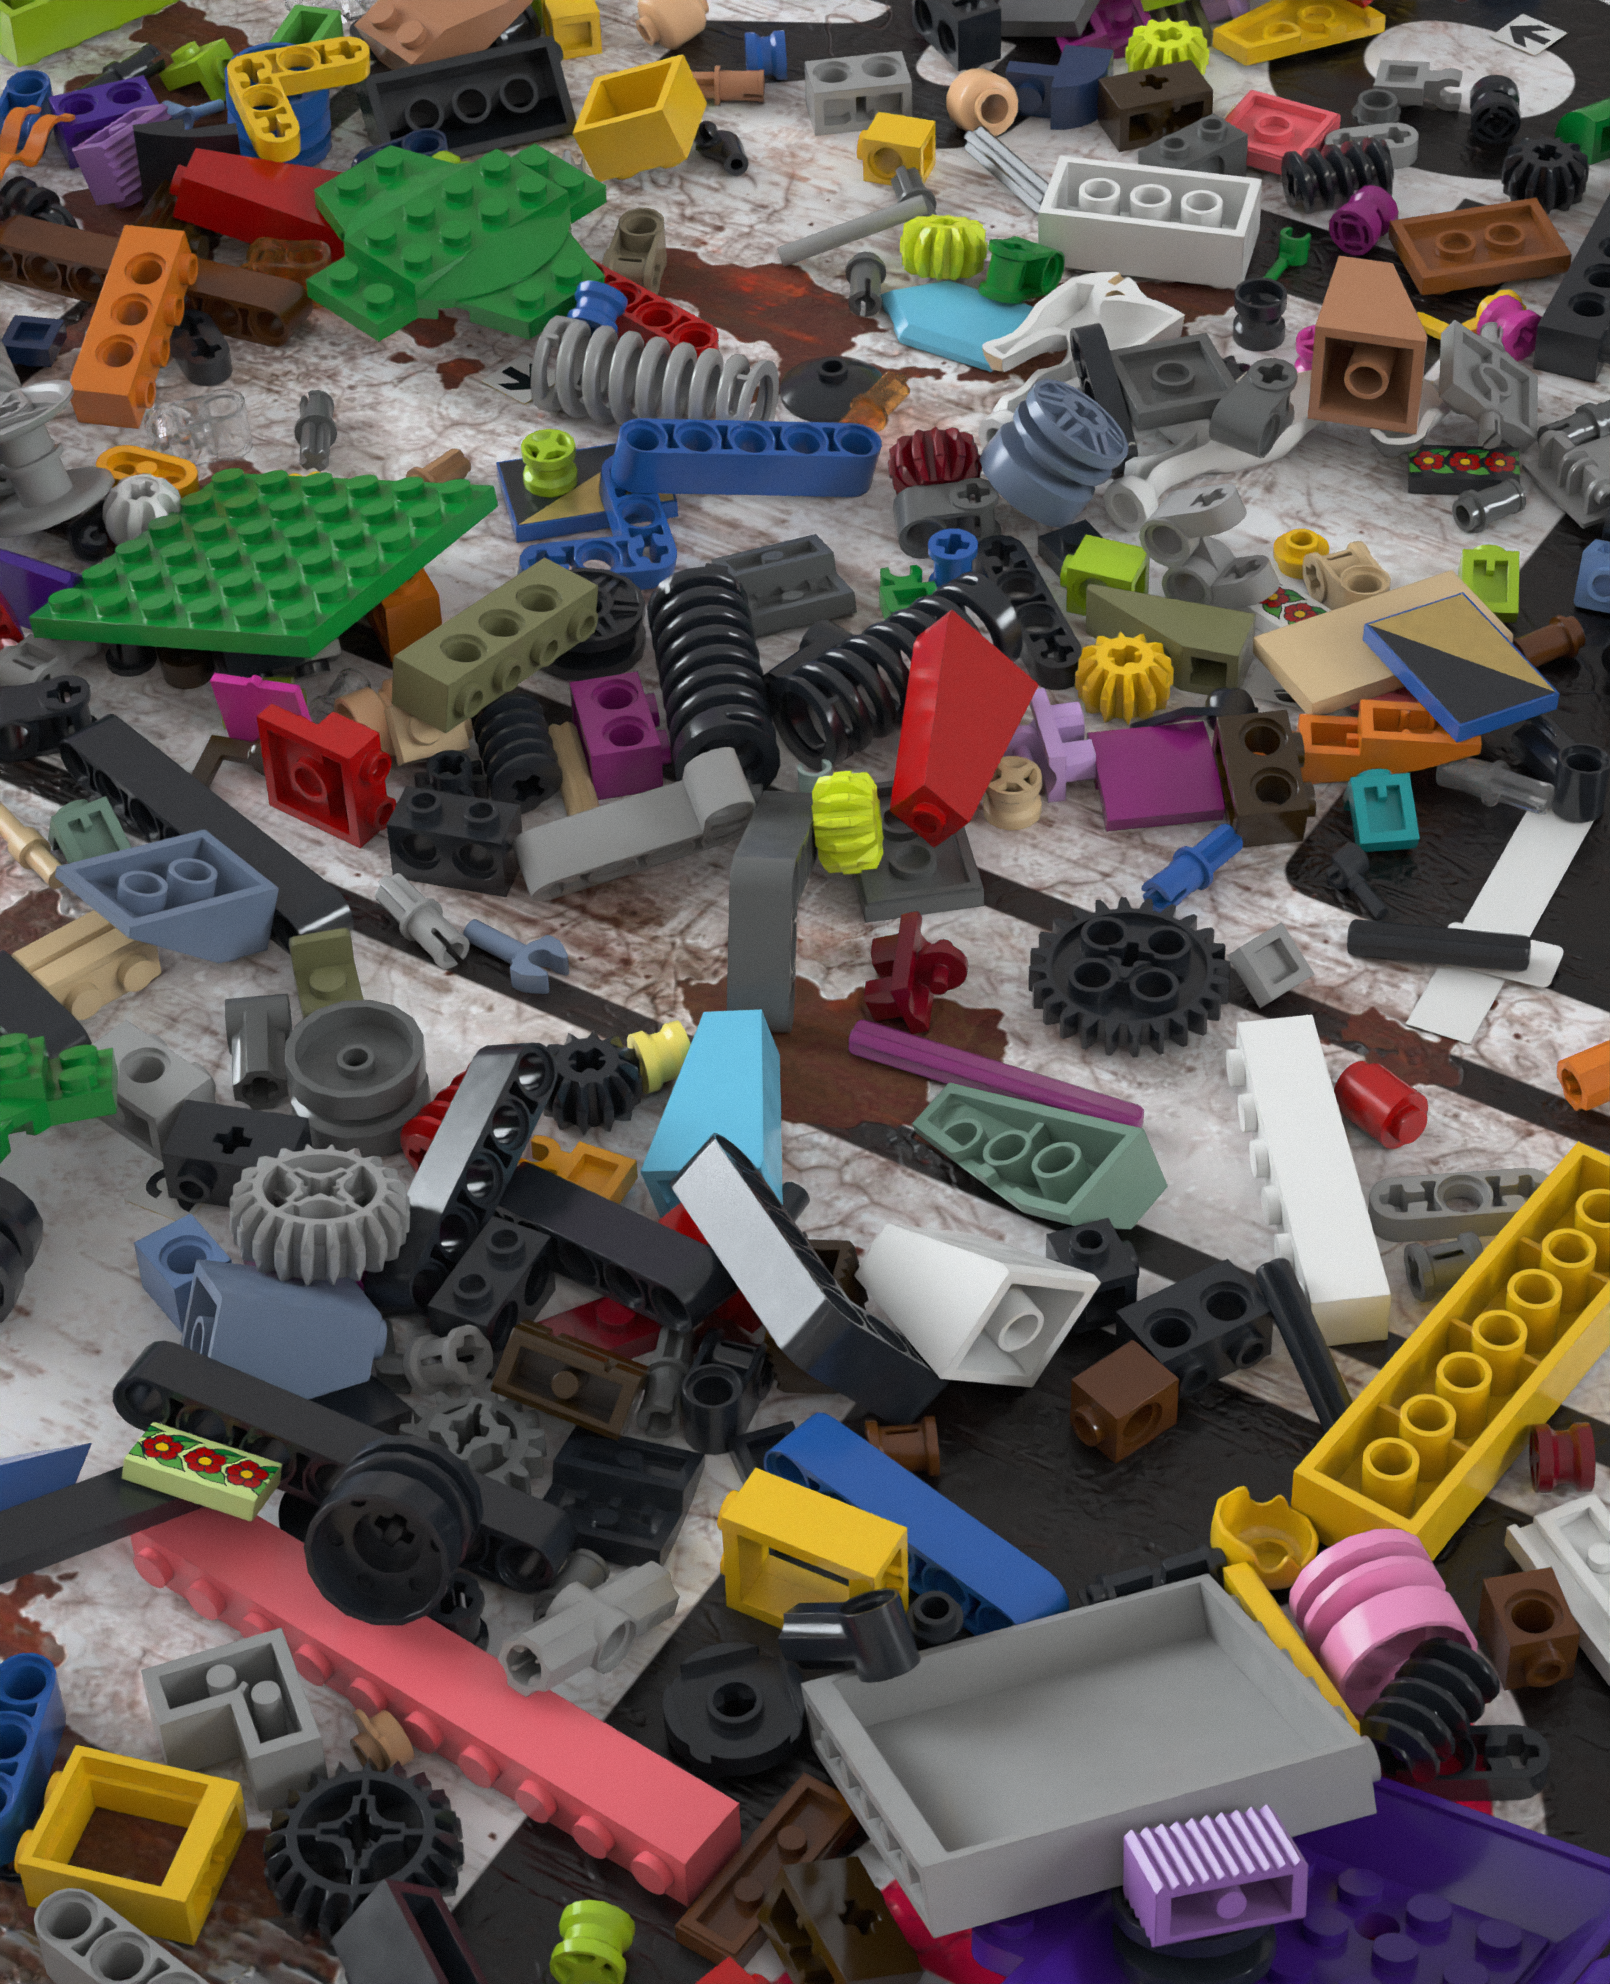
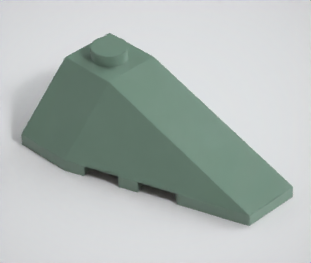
M948 1083L912 1123L915 1132L1021 1212L1053 1221L1078 1226L1109 1218L1116 1229H1132L1168 1187L1143 1128L954 1083Z

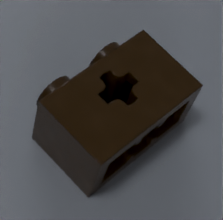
M1192 60L1098 79V123L1119 152L1146 147L1213 113V89Z
M858 1856L781 1866L757 1918L793 1984H918L924 1970L919 1963L914 1948L908 1944L889 1911L882 1892L874 1885Z

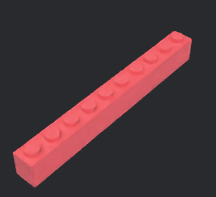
M203 1507L130 1535L135 1556L133 1558L134 1566L142 1578L149 1584L157 1588H163L164 1586L187 1599L201 1616L208 1620H216L218 1618L239 1631L244 1639L282 1627L296 1669L308 1682L316 1686L327 1685L348 1698L356 1710L361 1709L368 1718L373 1717L382 1710L388 1711L397 1720L409 1741L417 1749L428 1754L436 1752L459 1766L464 1775L477 1786L482 1788H489L491 1786L516 1801L517 1805L528 1817L539 1823H546L548 1821L568 1833L591 1856L598 1859L607 1857L631 1872L634 1878L648 1891L657 1895L665 1893L686 1907H689L742 1847L740 1809L737 1801L551 1690L546 1692L537 1691L528 1697L523 1696L508 1685L505 1670L496 1657L427 1616L404 1625H372L345 1615L322 1596L308 1574L304 1543L260 1516L256 1515L251 1522Z

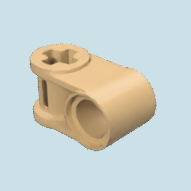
M1362 541L1349 543L1346 550L1324 556H1321L1318 552L1306 554L1303 558V577L1308 593L1313 599L1331 610L1390 591L1391 579L1389 574L1371 556L1369 549Z

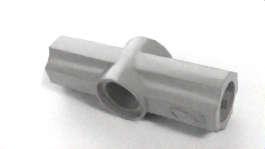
M651 1560L641 1567L632 1566L592 1590L577 1581L570 1583L555 1597L545 1617L503 1640L498 1661L505 1670L508 1685L518 1693L528 1697L537 1691H548L588 1666L602 1674L611 1672L627 1656L637 1637L675 1615L680 1595L673 1587L670 1572Z

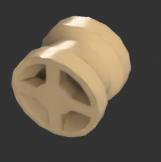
M1019 756L1002 757L983 798V814L991 825L1004 830H1022L1032 826L1039 820L1042 813V802L1039 795L1042 787V773L1035 762Z

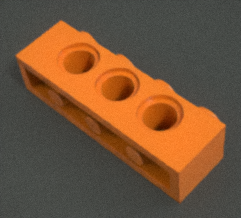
M124 225L70 378L74 389L71 403L78 422L139 429L146 408H152L156 396L155 381L160 367H165L169 360L170 337L174 326H179L183 319L184 296L187 287L195 283L198 274V259L196 254L191 253L185 231Z

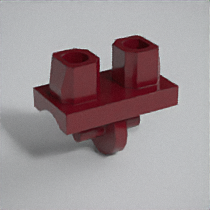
M919 911L901 914L898 934L872 940L870 954L872 965L879 979L866 981L864 1000L874 1021L880 1022L903 1017L911 1034L929 1031L934 994H945L947 990L955 989L963 984L969 967L965 954L954 947L949 940L941 939L935 944H931L921 934L922 916Z

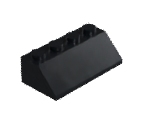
M553 35L368 75L366 79L360 82L356 90L368 138L372 146L406 136L415 130L435 129L445 134L448 151L463 159L489 153L496 148L503 150L573 133L577 123Z

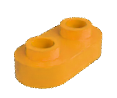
M121 445L104 451L96 460V467L105 468L113 475L115 483L112 488L127 476L148 473L154 477L165 478L178 490L181 499L200 490L196 466L183 458L133 445Z

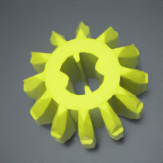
M1169 18L1165 22L1149 20L1147 26L1134 28L1133 36L1129 38L1128 47H1126L1125 63L1128 64V73L1192 60L1200 73L1204 75L1206 73V65L1209 64V48H1207V39L1203 37L1202 29L1196 26L1189 27L1186 20L1180 22H1171Z
M932 214L928 217L917 216L904 223L903 236H900V253H902V265L908 273L919 275L921 278L956 280L957 278L969 279L984 271V260L987 259L988 242H986V230L977 220H969L965 216H937Z
M852 770L833 772L832 776L819 777L812 790L813 804L811 808L815 846L818 849V859L828 873L843 872V875L862 873V870L877 869L884 854L882 844L884 837L880 800L878 799L877 785L874 783V780L867 772L852 773Z

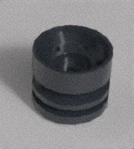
M387 1435L363 1445L346 1464L341 1476L333 1485L332 1492L323 1501L310 1522L304 1543L308 1574L326 1600L345 1615L372 1625H404L427 1616L446 1594L457 1573L458 1566L465 1559L469 1548L473 1545L478 1535L484 1514L478 1483L467 1465L446 1447L416 1435Z

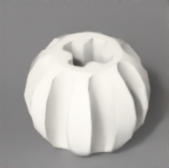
M148 473L127 476L121 479L115 487L110 489L103 504L102 518L110 539L117 545L133 540L148 529V524L152 520L168 515L170 512H180L182 509L180 505L181 496L178 490L165 478L154 477Z

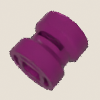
M1374 185L1362 187L1351 196L1347 204L1341 206L1332 215L1329 221V232L1332 240L1337 247L1351 255H1363L1369 252L1377 244L1380 237L1389 232V222L1398 219L1399 211L1397 204L1392 196L1380 187Z

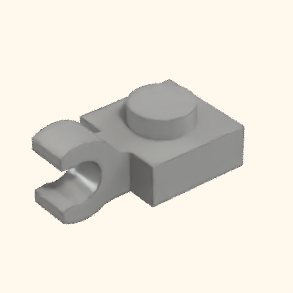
M1381 59L1373 89H1384L1394 93L1397 96V105L1400 108L1411 105L1423 106L1424 99L1428 98L1435 106L1442 110L1455 111L1460 109L1462 93H1450L1444 87H1460L1463 71L1455 68L1437 71L1430 70V62Z

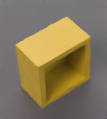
M682 54L595 77L572 134L582 154L584 153L585 159L597 181L601 182L613 178L625 180L641 171L656 167L672 168L687 160L707 102Z

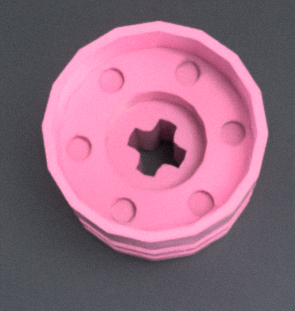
M1374 1529L1347 1537L1322 1551L1301 1571L1290 1590L1289 1611L1302 1631L1307 1645L1315 1657L1319 1659L1320 1667L1357 1720L1364 1718L1366 1710L1376 1699H1379L1380 1692L1394 1679L1395 1673L1409 1660L1410 1654L1421 1641L1436 1637L1447 1638L1465 1645L1477 1653L1478 1642L1452 1596L1445 1591L1446 1585L1420 1539L1401 1529Z

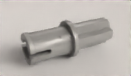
M399 873L391 877L385 875L378 881L380 886L375 892L376 900L400 924L399 930L406 939L417 941L442 969H449L458 964L446 951V946H450L462 960L466 957L470 947L469 940L443 917L442 907L436 900L425 898Z

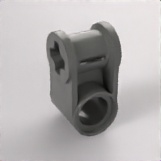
M1265 358L1252 364L1229 393H1226L1218 402L1210 421V439L1258 458H1264L1268 455L1275 441L1294 420L1295 411L1294 406L1290 402V396L1297 384L1298 375L1296 368L1291 363L1278 358Z
M969 478L959 482L928 486L915 485L904 489L898 493L893 502V513L901 550L913 558H929L928 540L933 534L945 529L966 530L976 537L978 543L984 538L1001 535V526L995 520L994 507L998 504L999 493L994 489L989 480L982 478ZM970 495H975L976 503H970ZM975 527H980L979 536L975 535Z

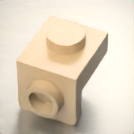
M395 705L389 706L384 710L399 767L427 761L428 758L441 751L457 750L464 753L470 749L469 740L473 737L471 718L466 719L449 732L444 733Z

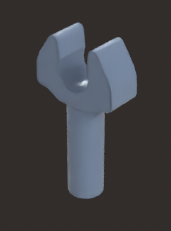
M477 919L471 920L464 929L463 935L469 940V943L511 964L512 987L521 992L549 993L548 972L541 967L550 968L564 976L569 975L568 954L560 940L551 935H545L541 939L525 945Z

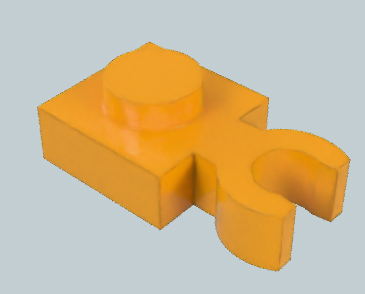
M534 1135L531 1139L532 1158L539 1162H531L520 1158L518 1164L524 1161L532 1163L619 1205L638 1179L637 1160L581 1141L578 1142L571 1153L562 1151L554 1139L541 1135Z

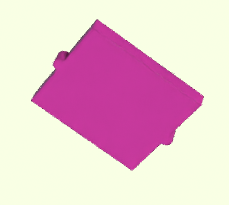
M214 673L210 679V684L229 738L251 742L258 739L259 731L256 716L271 703L296 715L304 716L311 721L300 685L262 680L258 675H252L251 678Z

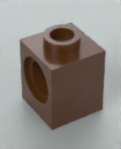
M1131 1340L1071 1379L1070 1424L1077 1436L1086 1445L1096 1446L1116 1464L1177 1424L1179 1379L1138 1343Z
M1547 1567L1483 1579L1478 1626L1504 1691L1527 1686L1546 1687L1559 1680L1573 1678L1580 1632L1553 1568Z

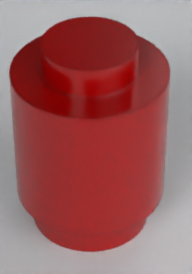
M1358 1061L1347 1067L1339 1076L1334 1087V1093L1341 1114L1388 1149H1396L1414 1142L1423 1133L1428 1120V1101L1426 1097L1387 1068L1378 1063L1369 1064L1366 1061Z

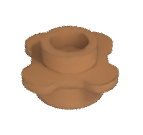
M357 1709L352 1713V1718L357 1725L358 1735L350 1739V1746L363 1768L369 1757L377 1765L380 1772H386L398 1760L402 1767L414 1760V1751L406 1733L388 1711L382 1710L371 1718H368L361 1709Z

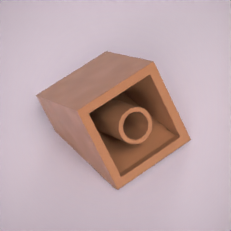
M1345 256L1338 257L1315 325L1307 419L1409 434L1417 433L1427 334L1393 263Z

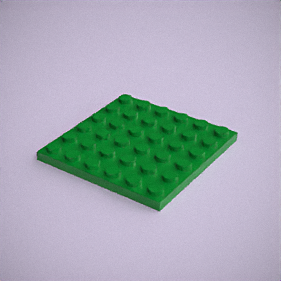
M240 468L225 469L214 474L211 478L212 482L201 490L183 497L180 500L182 508L180 512H170L168 515L158 517L149 522L147 530L135 539L119 544L115 548L116 553L101 564L84 570L82 572L83 581L73 588L63 589L50 595L48 603L28 618L34 638L313 658L499 506L495 488L492 485H471L466 479H454L444 483L424 482L421 477H407L398 481L378 480L377 476L370 474L348 479L333 478L332 474L327 472L308 476H288V473L283 470L270 471L264 474H245Z

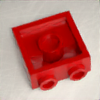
M272 703L256 716L269 806L360 849L376 834L387 828L386 824L397 803L394 798L387 796L385 779L390 772L392 760L388 753L381 750L379 732L335 712L330 713L319 724H316L304 716L296 715Z

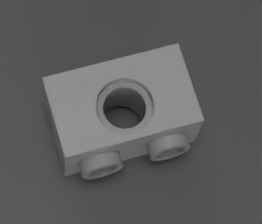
M127 1020L91 1044L96 1046L97 1050L113 1048L118 1069L117 1114L97 1118L161 1162V1152L186 1099L216 1104L214 1094L216 1092L215 1082L202 1065L196 1062H188L170 1050L159 1036L155 1034L148 1035Z

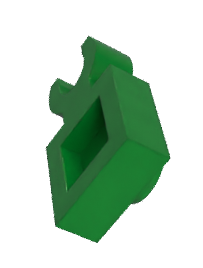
M910 565V575L907 576L892 575L888 567L880 569L879 607L885 620L896 610L908 608L916 599L932 595V592L937 589L935 581L922 582L923 572L918 565Z

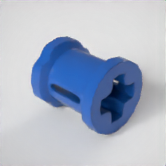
M945 529L933 534L928 540V554L934 561V572L928 578V582L935 581L938 588L957 578L962 573L971 572L972 560L978 554V540L976 537L962 529Z

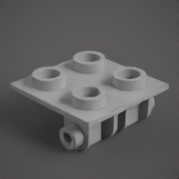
M1548 430L1544 432L1538 442L1540 446L1539 459L1523 464L1522 469L1582 528L1604 522L1610 507V435L1575 446L1564 431Z

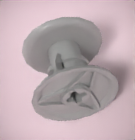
M56 379L37 382L0 396V459L3 463L0 465V475L2 478L10 479L16 491L15 494L0 504V538L28 535L66 521L96 504L110 492L115 483L113 475L105 468L88 466L66 471L60 459L64 449L61 443L55 444L45 426V423L62 412L71 401L74 389L70 381Z

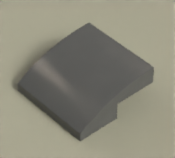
M817 534L711 559L712 564L728 566V573L733 575L743 585L748 595L749 608L752 614V626L755 629L756 637L815 623L821 619H832L857 612L855 592L836 573L834 552Z

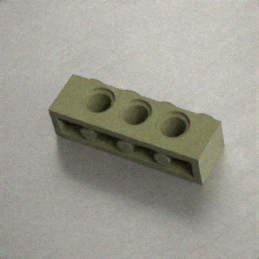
M544 557L394 655L392 704L444 733L449 732L466 719L477 715L481 709L506 692L514 690L519 683L543 667L549 666L556 658L578 643L586 641L595 633L598 623V613L596 612L598 585Z

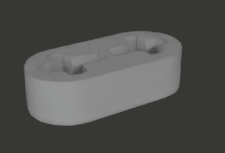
M1384 123L1342 128L1330 132L1325 138V145L1335 144L1339 148L1345 141L1354 140L1360 145L1364 138L1374 137L1378 141L1384 139L1389 147L1394 169L1409 167L1417 159L1418 132L1408 124Z

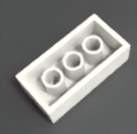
M1060 155L1038 212V244L1061 251L1065 258L1064 270L1081 269L1097 272H1120L1121 276L1130 275L1154 278L1166 283L1178 281L1208 285L1215 289H1236L1238 284L1242 283L1245 279L1260 230L1262 179Z

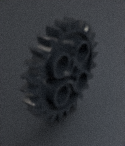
M1126 897L1120 898L1118 909H1109L1102 900H1096L1095 913L1088 914L1076 906L1072 908V923L1056 917L1053 919V933L1040 932L1039 948H1031L1028 990L1032 992L1033 1008L1043 1009V1023L1045 1025L1060 1023V1038L1062 1039L1069 1038L1077 1033L1081 1034V1048L1084 1050L1100 1041L1105 1043V1053L1108 1056H1111L1119 1045H1127L1131 1056L1138 1057L1141 1045L1149 1044L1160 1055L1164 1054L1165 1040L1170 1039L1177 1045L1185 1047L1187 1046L1188 1031L1204 1036L1207 1033V1020H1220L1221 1005L1228 1003L1231 964L1230 961L1225 960V944L1214 943V929L1210 927L1197 930L1198 916L1195 914L1178 920L1176 919V905L1171 904L1162 912L1153 911V902L1149 898L1142 903L1139 909L1131 908Z

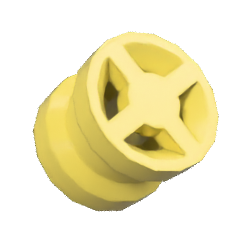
M678 1020L664 1024L660 1032L649 1035L644 1031L629 1034L627 1037V1047L635 1049L636 1057L640 1063V1075H642L643 1092L645 1094L658 1091L664 1082L677 1080L691 1045L685 1029Z

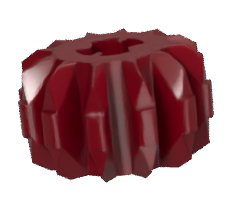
M935 426L932 430L927 431L917 429L914 431V435L898 438L897 443L889 449V478L892 479V485L897 495L904 489L915 485L928 486L959 482L969 478H981L982 466L979 460L981 455L978 454V447L974 443L973 435L967 432H959L958 428L951 427L941 430Z

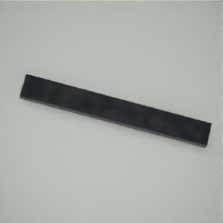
M372 1374L369 1381L308 1399L389 1435L399 1433L401 1424L411 1423L413 1409ZM122 1466L0 1511V1585L205 1506L122 1479Z

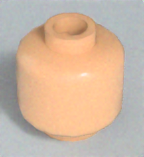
M639 0L637 9L640 19L636 21V27L642 38L649 45L659 43L665 48L675 50L705 29L707 21L705 14L709 12V6L706 0Z
M984 68L969 69L959 74L951 83L946 95V108L950 119L958 128L967 132L968 130L974 131L978 126H982L994 136L1004 133L1013 124L1018 112V97L1015 88L1006 78Z

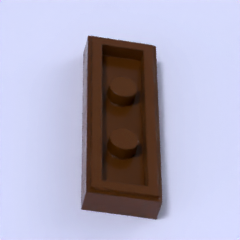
M804 1772L675 1925L676 1941L716 1965H719L730 1956L744 1969L768 1940L757 1915L781 1866L834 1859L862 1826L841 1792Z

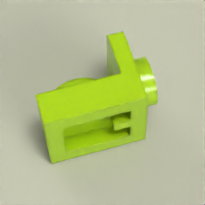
M1480 545L1473 549H1462L1458 577L1501 622L1516 623L1519 610L1520 551H1505L1504 548L1497 545Z

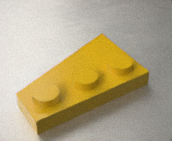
M1271 0L1213 29L1212 47L1230 56L1235 61L1248 66L1385 32L1386 15L1370 6L1363 9L1347 0Z

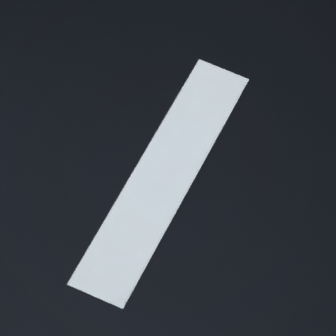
M1531 802L1463 924L1501 933L1522 934L1530 937L1593 821L1583 823L1571 822L1557 816L1550 807ZM1439 964L1405 1024L1471 1044L1506 979Z

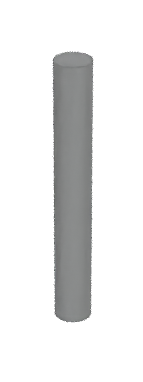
M921 194L777 247V250L785 267L908 222L917 216L927 215L928 210Z

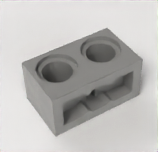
M902 51L805 61L806 106L815 136L868 130L878 112L912 117V81Z

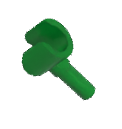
M1283 228L1280 231L1277 258L1263 278L1277 281L1289 266L1306 264L1311 234L1307 233L1303 238H1293L1292 228Z

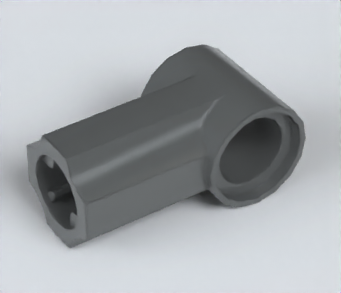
M288 993L225 999V1024L229 1053L232 1055V1086L235 1101L244 1102L253 1110L275 1108L276 1103L281 1098L289 1096L285 1067V1044L293 1030Z

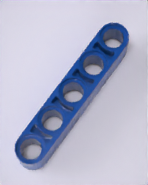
M638 418L624 422L619 429L610 476L613 482L620 488L634 493L856 497L867 493L871 487L882 447V440L872 428L856 423Z
M819 1412L811 1415L766 1452L763 1459L766 1472L907 1527L908 1587L919 1595L928 1591H941L950 1595L963 1611V1627L975 1636L1069 1611V1598L1065 1589L1048 1570L830 1415Z

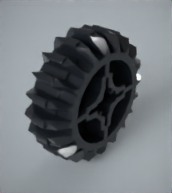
M370 1757L362 1771L350 1772L339 1761L335 1777L326 1780L312 1772L308 1782L309 1792L289 1789L288 1797L285 1801L286 1809L272 1811L271 1833L265 1836V1843L263 1844V1855L267 1865L264 1868L267 1888L272 1890L276 1906L282 1912L283 1918L294 1917L295 1926L300 1930L302 1936L319 1930L321 1939L330 1948L332 1946L330 1940L383 1878L438 1888L442 1897L456 1896V1888L459 1884L458 1872L463 1871L462 1865L465 1863L463 1842H460L463 1838L461 1821L459 1817H456V1811L451 1810V1802L446 1796L444 1789L432 1790V1784L427 1779L425 1772L407 1779L406 1770L403 1769L399 1760L386 1772H380ZM369 1842L370 1848L367 1849V1843Z

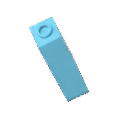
M762 1009L703 1012L640 1171L660 1218L681 1203L670 1186V1180L713 1133H718L731 1141L752 1161L783 1205L780 1054Z

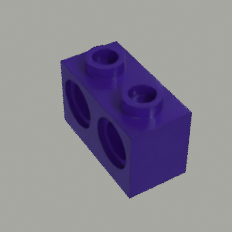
M144 75L48 97L51 115H62L64 113L75 115L73 121H60L53 126L55 140L70 169L79 168L72 148L85 142L86 139L91 138L92 135L97 134L98 131L104 129L110 123L117 121L118 118L128 113L129 110L159 104Z

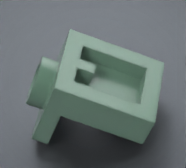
M106 796L89 803L85 799L70 802L51 817L48 841L53 850H62L68 864L132 848Z

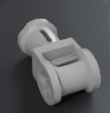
M29 634L16 646H7L0 650V687L41 682L62 675H74L72 667L83 658L90 659L93 655H96L102 649V643L34 638L33 634Z

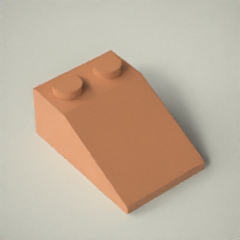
M378 0L354 26L377 59L391 70L486 50L534 0Z

